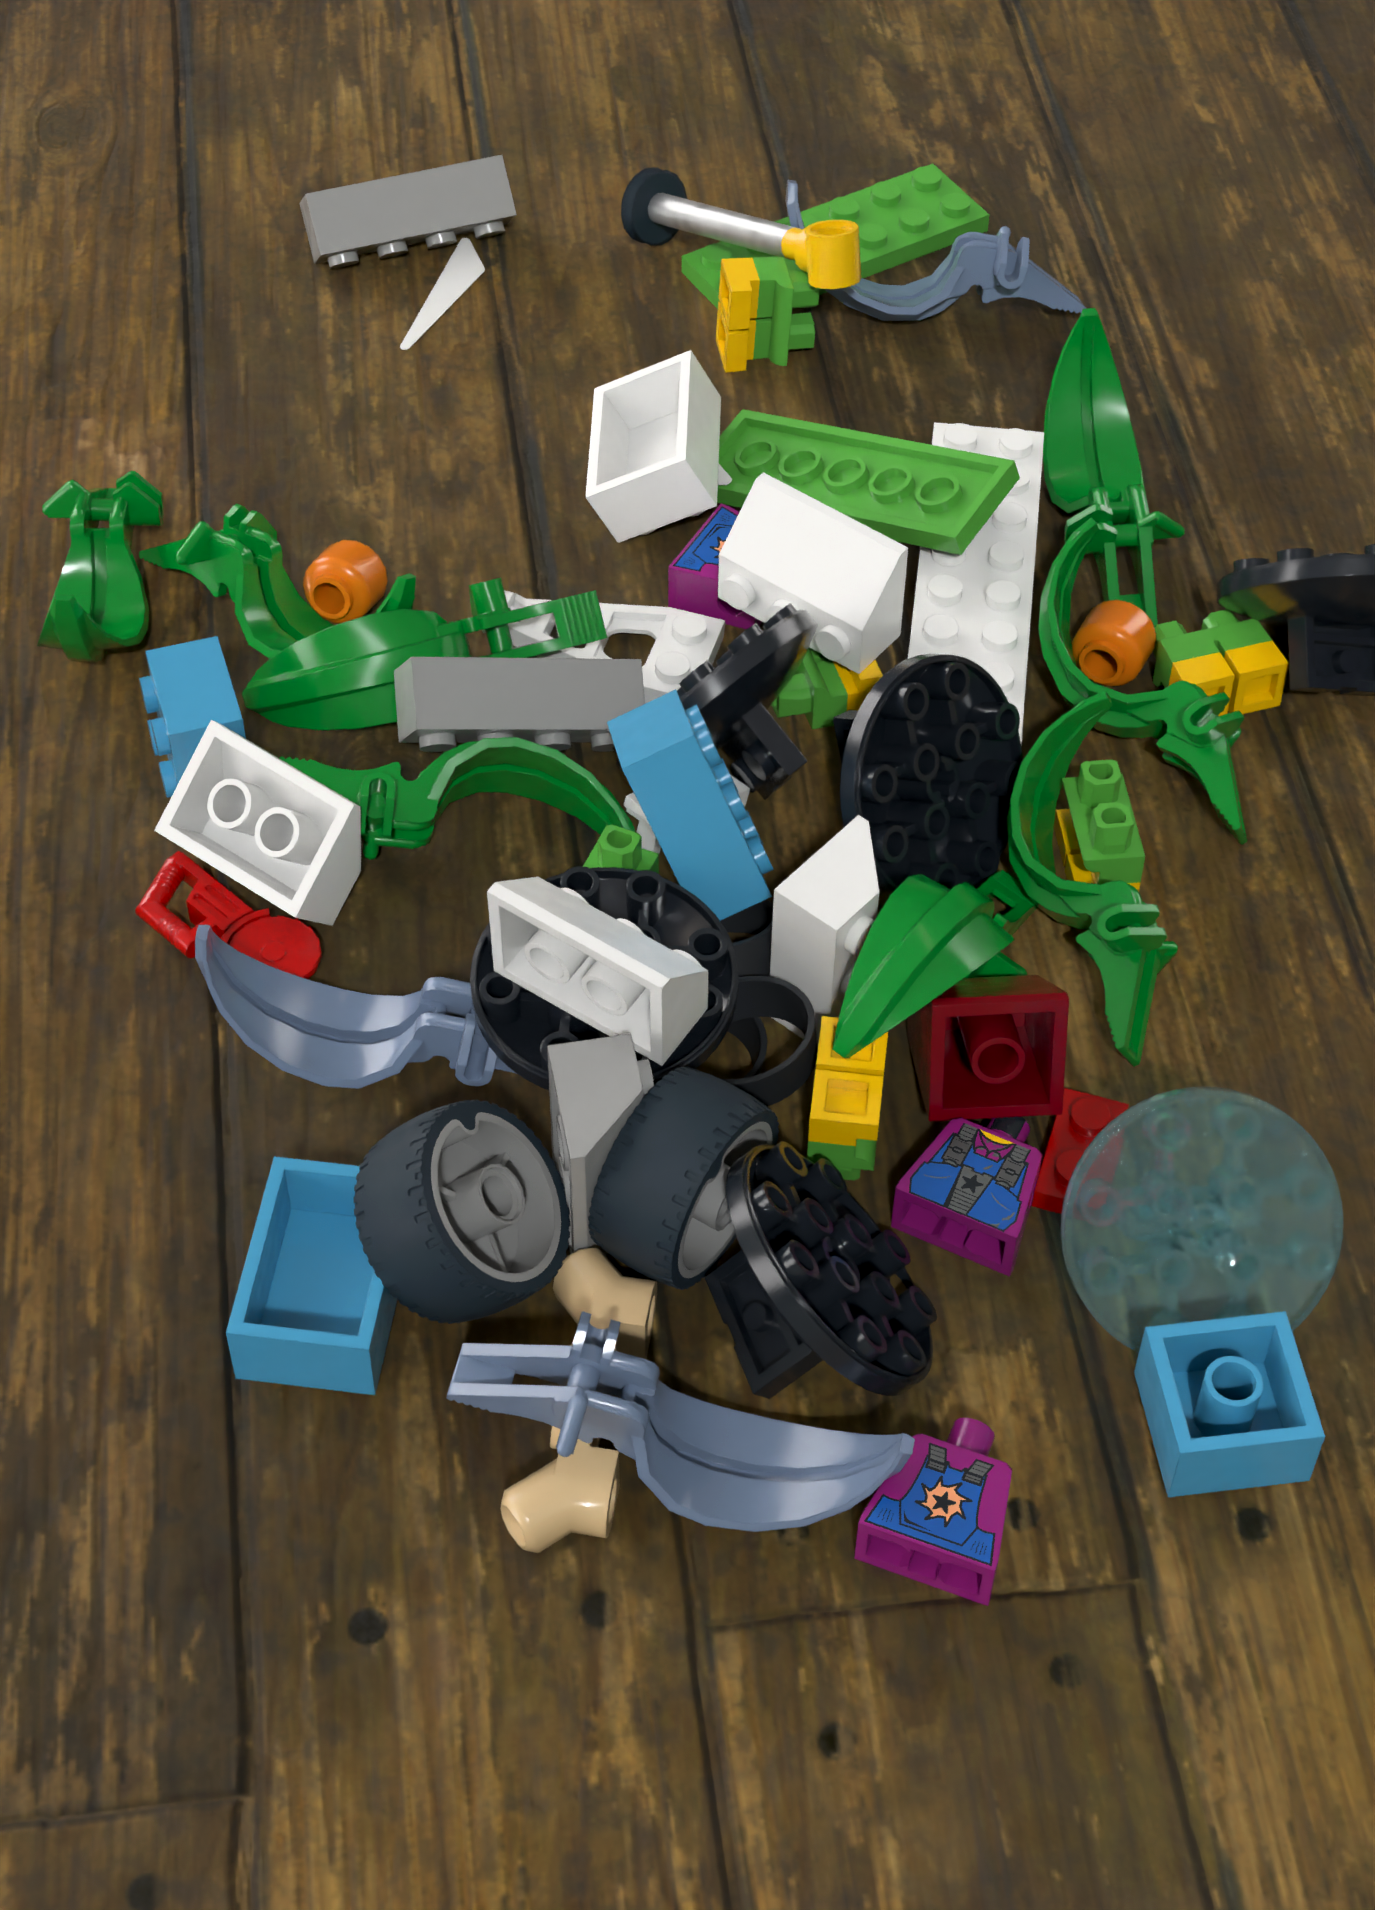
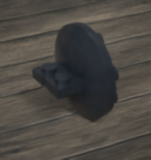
M1375 544L1365 546L1364 554L1333 553L1314 557L1313 549L1292 548L1278 551L1277 562L1270 563L1269 559L1248 558L1233 562L1234 572L1224 576L1217 583V603L1221 607L1246 618L1288 629L1290 690L1319 693L1340 691V694L1375 696Z
M791 603L772 616L763 625L764 630H761L757 623L741 633L727 646L729 650L716 661L717 666L715 668L709 660L704 662L679 683L681 687L677 690L685 709L697 704L713 737L716 748L722 747L733 760L731 770L737 780L750 788L749 792L754 793L757 790L764 800L784 786L793 777L792 775L807 762V759L767 711L791 681L803 661L818 627V624L806 610L797 611ZM617 757L616 766L625 776L619 758Z
M923 654L906 659L895 665L880 678L867 694L858 711L848 710L833 717L842 764L840 801L843 825L845 827L858 815L869 821L879 890L887 896H890L908 876L923 874L950 890L955 885L964 882L969 883L975 888L984 878L991 877L996 872L1000 856L1008 842L1007 816L1010 798L1022 762L1021 741L1018 731L1020 724L1019 712L1015 705L1008 702L1007 697L995 679L984 668L967 658L948 654Z
M577 866L568 869L562 874L545 879V881L560 889L569 888L576 891L589 905L614 919L622 918L632 922L641 929L645 936L671 950L677 949L687 952L702 967L708 970V1009L663 1066L635 1051L637 1061L649 1060L654 1086L665 1075L675 1071L677 1068L690 1067L697 1069L710 1057L724 1039L732 1023L738 998V964L732 941L718 917L694 894L680 885L662 878L658 873L649 870L637 871L615 867L588 868ZM490 922L488 923L478 941L471 964L470 986L476 1022L484 1039L502 1062L529 1082L549 1090L548 1045L610 1036L495 972Z
M781 1141L776 1146L769 1144L756 1146L733 1163L727 1175L726 1197L732 1224L742 1250L707 1275L705 1280L722 1321L728 1325L735 1341L734 1350L752 1393L771 1399L822 1361H825L841 1375L860 1387L884 1396L901 1395L925 1379L930 1371L933 1357L930 1325L937 1320V1313L927 1295L914 1285L905 1268L911 1259L907 1248L900 1238L890 1230H880L868 1213L847 1191L845 1180L838 1169L824 1158L814 1163L800 1155L790 1144ZM894 1274L902 1280L907 1288L899 1296L890 1283V1277Z

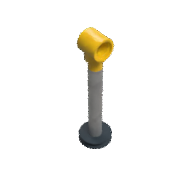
M658 167L645 168L635 174L624 192L621 204L623 226L631 239L640 243H646L650 246L663 245L673 239L679 230L793 260L800 270L808 273V283L815 288H846L859 283L861 280L859 226L855 222L848 220H825L800 229L688 200L684 184L678 175Z

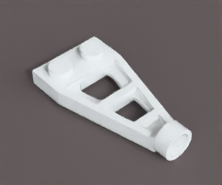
M504 590L508 608H511V610L551 601L526 599L514 592ZM599 603L607 634L606 639L587 643L585 648L569 647L536 656L540 658L612 659L603 652L609 636L617 633L649 635L656 641L645 665L642 666L646 704L675 689L678 690L681 687L679 683L704 662L709 660L713 664L724 638L725 620L671 607ZM553 613L520 620V622L508 623L513 646L518 647L553 639V637L549 636L555 625Z

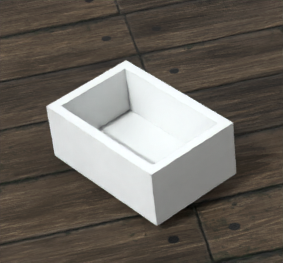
M691 350L594 388L586 499L618 543L638 535H647L657 528L686 517L698 516L706 510L717 506L721 396Z

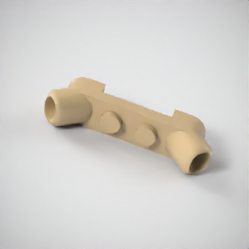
M583 1248L567 1256L562 1261L563 1265L554 1278L553 1291L558 1301L577 1324L579 1323L582 1311L591 1314L590 1324L597 1329L608 1328L611 1319L621 1322L614 1350L646 1359L656 1309L657 1281L622 1276L605 1253L598 1248ZM552 1426L550 1447L556 1449L561 1429ZM593 1438V1441L589 1444L578 1439L574 1454H571L569 1457H562L558 1454L557 1459L504 1490L500 1508L502 1519L516 1543L523 1550L540 1553L570 1533L607 1538L611 1530L620 1488L618 1450L599 1448L601 1438Z

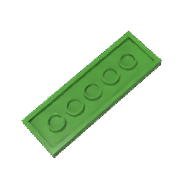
M934 164L919 167L911 172L878 182L873 186L843 197H837L832 201L800 212L805 228L813 223L825 220H848L858 224L861 278L869 277L953 244L958 236L967 232H987L990 216ZM788 217L775 221L790 226ZM720 241L682 255V273L718 309V302H720L721 259L778 256ZM784 258L788 271H802L798 268L795 261ZM820 289L819 295L824 294L827 291L825 289Z
M742 409L720 435L719 464L730 475L732 481L728 485H718L717 503L742 508L756 478L764 472L897 542L962 555L1020 479L1015 460Z

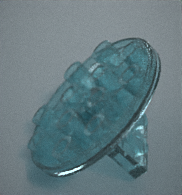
M1190 1087L1161 1093L1139 1102L1113 1119L1097 1134L1078 1161L1068 1183L1061 1214L1062 1252L1066 1269L1077 1294L1096 1321L1109 1334L1138 1353L1145 1327L1286 1311L1291 1329L1294 1331L1308 1317L1325 1293L1335 1272L1343 1238V1210L1339 1187L1326 1156L1312 1136L1299 1123L1267 1101L1248 1093L1219 1087Z

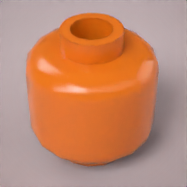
M341 540L329 545L306 569L303 580L304 594L310 606L322 618L332 623L340 624L365 616L384 596L388 583L387 572L379 555L369 546L355 540Z
M1121 600L1103 601L1090 610L1072 640V652L1076 666L1097 684L1110 687L1125 685L1138 676L1154 650L1156 631L1148 615L1134 604Z

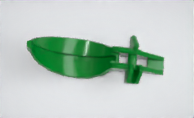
M1095 308L1082 309L1081 315L1072 328L1061 351L1050 387L1044 421L1043 463L1045 483L1051 501L1067 513H1078L1066 520L1064 530L1065 543L1071 534L1091 517L1097 523L1100 530L1090 543L1085 554L1093 553L1096 559L1104 601L1121 600L1134 604L1148 615L1155 628L1158 620L1152 560L1153 539L1183 537L1185 529L1181 524L1160 511L1149 513L1139 452L1117 367L1097 310ZM1116 547H1126L1131 556L1138 594L1119 595Z
M132 470L117 479L116 488H94L87 490L75 480L67 481L42 506V512L48 518H70L71 546L37 646L63 649L66 657L72 662H98L104 658L108 649L140 644L148 630L149 607L142 576L131 552L134 526L163 525V495L146 479ZM109 521V528H98L99 522Z
M236 503L233 505L229 512L224 515L222 530H213L207 522L199 521L186 539L139 551L140 559H144L158 567L161 566L162 569H178L192 574L215 597L225 596L228 587L229 596L235 603V615L248 645L267 658L273 657L303 638L334 625L324 620L298 594L283 567L282 547L277 541V531L260 512L255 510L249 512L245 506ZM411 573L398 576L390 593L375 613L398 609H412L415 599L416 576Z
M1091 517L1071 534L1052 563L1041 595L1038 630L1045 662L1062 697L1071 708L1075 707L1080 701L1106 690L1113 706L1097 721L1094 728L1122 738L1152 737L1159 739L1157 747L1164 752L1162 757L1166 763L1185 770L1199 781L1208 793L1218 818L1221 819L1238 843L1243 845L1247 842V835L1231 747L1242 733L1240 725L1245 717L1240 711L1218 716L1224 711L1230 700L1227 694L1222 692L1208 696L1198 685L1187 681H1178L1163 690L1127 695L1093 683L1076 666L1069 634L1071 593L1082 559L1090 543L1100 530L1097 523Z
M497 578L468 585L472 617L447 622L434 611L398 609L369 614L333 625L295 642L266 661L256 671L243 690L244 704L248 709L260 714L269 721L287 727L339 730L359 729L397 722L394 670L410 657H472L467 633L484 629L491 653L477 657L528 658L606 639L607 634L597 592L594 590L511 610V608H508L502 580ZM553 613L558 633L557 638L513 647L508 623Z
M1105 690L1080 701L1069 712L1062 715L1045 729L1021 762L1010 798L1007 816L1009 861L1025 892L1038 908L1059 923L1087 930L1076 937V941L1088 952L1089 957L1100 969L1105 988V1015L1108 1017L1109 1028L1112 1030L1111 1035L1115 1042L1114 1046L1132 1066H1137L1141 1061L1156 977L1177 954L1178 945L1173 941H1165L1167 938L1165 928L1158 927L1156 922L1160 914L1158 905L1147 904L1142 901L1138 890L1130 884L1118 880L1099 885L1063 880L1058 877L1055 871L1052 845L1056 804L1063 785L1062 778H1065L1070 762L1083 739L1097 721L1113 706L1110 696Z
M518 737L483 738L480 741H468L441 754L426 769L421 771L418 778L413 781L405 780L401 776V765L399 762H392L375 769L349 770L325 765L312 759L306 761L305 758L301 760L298 758L292 759L291 757L285 759L283 756L279 758L360 806L361 839L364 840L363 854L369 860L377 857L379 846L407 849L425 846L432 838L434 824L448 804L477 792L509 793L542 801L577 817L600 835L606 825H615L635 832L632 821L616 798L591 772L556 749Z
M1001 870L989 877L977 889L964 882L955 885L950 890L923 874L908 876L889 896L873 922L858 955L845 992L832 1050L844 1058H850L963 978L1027 975L1026 969L1000 952L1015 940L1012 935L1038 908L1025 892L1021 882L1004 870ZM995 896L1013 908L1005 915L997 913L992 919L995 909L993 898Z

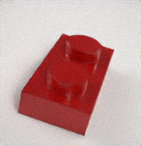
M1064 1088L1062 1115H1056L1035 1186L1032 1207L1098 1223L1129 1104Z

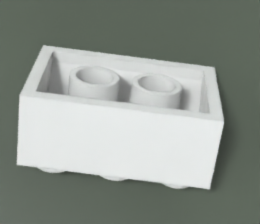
M763 472L756 478L719 553L718 598L764 623L790 603L797 611L806 610L818 624L809 647L821 653L827 659L836 661L860 674L901 634L908 547Z
M211 720L154 831L295 918L332 926L361 872L360 806L222 724Z
M859 815L774 889L770 977L793 984L804 992L810 1000L815 1014L817 1049L822 1016L839 1018L855 962L878 912L879 886L869 821ZM773 1018L802 1039L805 1038L803 1032L795 1025L785 1020Z
M540 877L495 882L487 891L494 971L608 1036L631 1034L634 1050L663 1066L708 1009V970L702 967L693 956L682 950H671L645 936L641 929L632 922L622 918L614 919L594 908L576 891L569 888L560 889Z

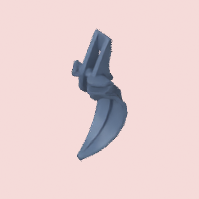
M788 180L785 201L789 223L792 227L804 229L805 226L798 203V184L795 180ZM1007 226L1001 227L997 235L967 232L958 236L952 244L950 254L932 275L903 286L883 285L861 278L859 283L850 287L825 289L846 306L883 321L923 320L945 310L961 295L967 293L973 285H976V292L980 295L983 303H989L1001 298L1021 297L1035 300L1054 310L1056 308L1058 310L1063 309L1065 312L1069 310L1071 313L1073 311L1081 313L1082 309L1086 308L1077 295L1029 259V238L1022 237L1017 244V248L1009 243L1011 230Z
M198 925L195 936V958L220 1014L248 1047L282 1071L322 1086L356 1089L400 1073L409 1062H425L433 1056L446 1057L450 1061L449 1067L456 1069V1078L469 1086H483L489 1083L494 1069L515 1073L499 1059L484 1039L473 1011L469 982L445 977H431L426 980L421 991L405 996L371 995L344 990L307 980L268 966L237 951L222 941L213 932L210 925Z
M583 1311L580 1315L572 1346L463 1343L446 1397L450 1401L463 1402L465 1405H472L475 1408L479 1407L482 1410L487 1409L489 1412L521 1416L561 1429L556 1449L557 1453L562 1457H569L571 1454H574L578 1439L588 1444L593 1441V1438L610 1440L619 1452L635 1460L638 1477L669 1511L705 1526L751 1532L804 1527L851 1509L870 1496L885 1480L902 1470L913 1453L915 1442L913 1437L904 1433L897 1435L859 1434L775 1420L732 1410L677 1392L659 1381L660 1370L655 1363L614 1350L621 1322L611 1319L608 1328L597 1329L590 1324L591 1314ZM514 1374L551 1381L562 1386L512 1384Z

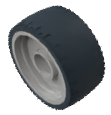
M680 1067L675 1069V1071L669 1072L668 1075H665L662 1080L658 1081L648 1091V1094L642 1098L639 1105L633 1110V1113L627 1119L624 1127H622L617 1139L613 1143V1147L607 1155V1159L598 1177L589 1209L588 1228L590 1229L589 1234L593 1242L635 1271L676 1289H688L690 1286H694L695 1283L700 1282L702 1278L711 1272L737 1237L729 1214L726 1197V1180L729 1169L733 1163L752 1148L767 1144L777 1145L779 1122L774 1111L745 1091L702 1071L690 1067Z
M464 1100L438 1107L392 1130L371 1147L369 1153L363 1159L364 1162L360 1164V1172L356 1176L357 1183L354 1186L355 1196L353 1198L355 1204L354 1216H356L355 1223L359 1231L360 1242L362 1241L363 1251L369 1259L370 1266L375 1270L374 1273L381 1279L383 1286L390 1291V1294L394 1298L396 1297L400 1304L408 1307V1310L413 1313L416 1312L422 1318H428L429 1321L448 1324L461 1323L483 1318L514 1306L549 1284L552 1278L558 1274V1270L563 1265L562 1261L566 1258V1250L569 1246L568 1238H570L569 1207H567L564 1185L560 1180L561 1176L556 1170L555 1163L550 1158L549 1152L541 1144V1140L526 1126V1123L519 1120L513 1113H509L507 1109L500 1108L494 1103L490 1104L488 1101Z

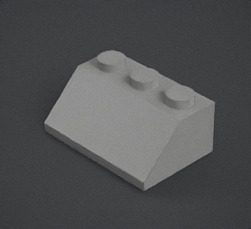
M631 1034L547 1046L552 1159L556 1170L561 1176L560 1180L564 1185L567 1207H569L570 1238H568L570 1254L583 1248H598L605 1255L608 1254V1252L593 1242L589 1234L588 1217L590 1215L591 1199L603 1164L613 1147L615 1139H617L619 1132L626 1124L633 1110L639 1105L642 1098L648 1094V1091L654 1087L650 1062L648 1059L637 1061Z

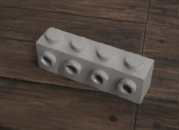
M502 155L307 193L299 203L314 264L328 261L330 269L356 264L359 262L358 255L377 251L380 259L402 255L408 252L407 245L426 241L427 248L429 249L447 246L457 242L455 236L457 234L474 231L476 239L495 236L505 232L504 225L508 224L517 215Z
M410 657L394 670L399 743H419V749L424 752L448 751L455 748L456 743L480 741L483 738L518 737L558 751L571 748V742H591L593 751H614V743L607 722L645 704L641 659Z

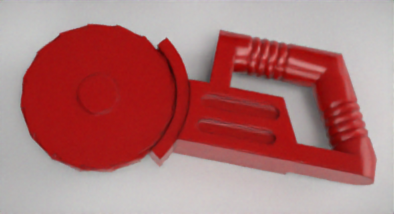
M181 851L175 852L165 860L135 909V913L139 918L174 945L187 958L195 957V936L198 925H210L213 932L222 941L237 951L268 966L304 979H309L317 971L322 958L319 938L310 926L305 925L296 918L291 919L279 915L277 917H270L269 908L254 911ZM182 880L193 888L186 899L189 919L195 925L194 928H191L167 908Z

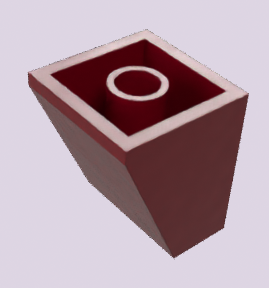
M1039 975L963 978L907 1018V1038L928 1120L943 1121L958 1118L983 1119L1062 1115L1069 997L1067 992Z

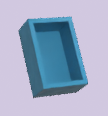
M675 689L608 721L607 725L622 770L680 886L704 902L720 921L772 897L763 874L774 870L753 820L742 803L731 774L723 758L719 755L713 742V737L697 704L685 709Z
M274 1156L226 1330L235 1379L376 1395L397 1298L390 1294V1291L383 1286L381 1279L374 1273L375 1270L370 1266L369 1259L363 1251L362 1241L360 1242L358 1236L359 1231L355 1223L356 1216H354L355 1204L353 1197L355 1196L354 1186L357 1183L356 1176L360 1172V1166Z

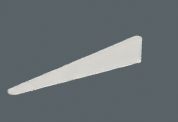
M462 238L401 343L400 348L402 350H408L485 271L470 239Z

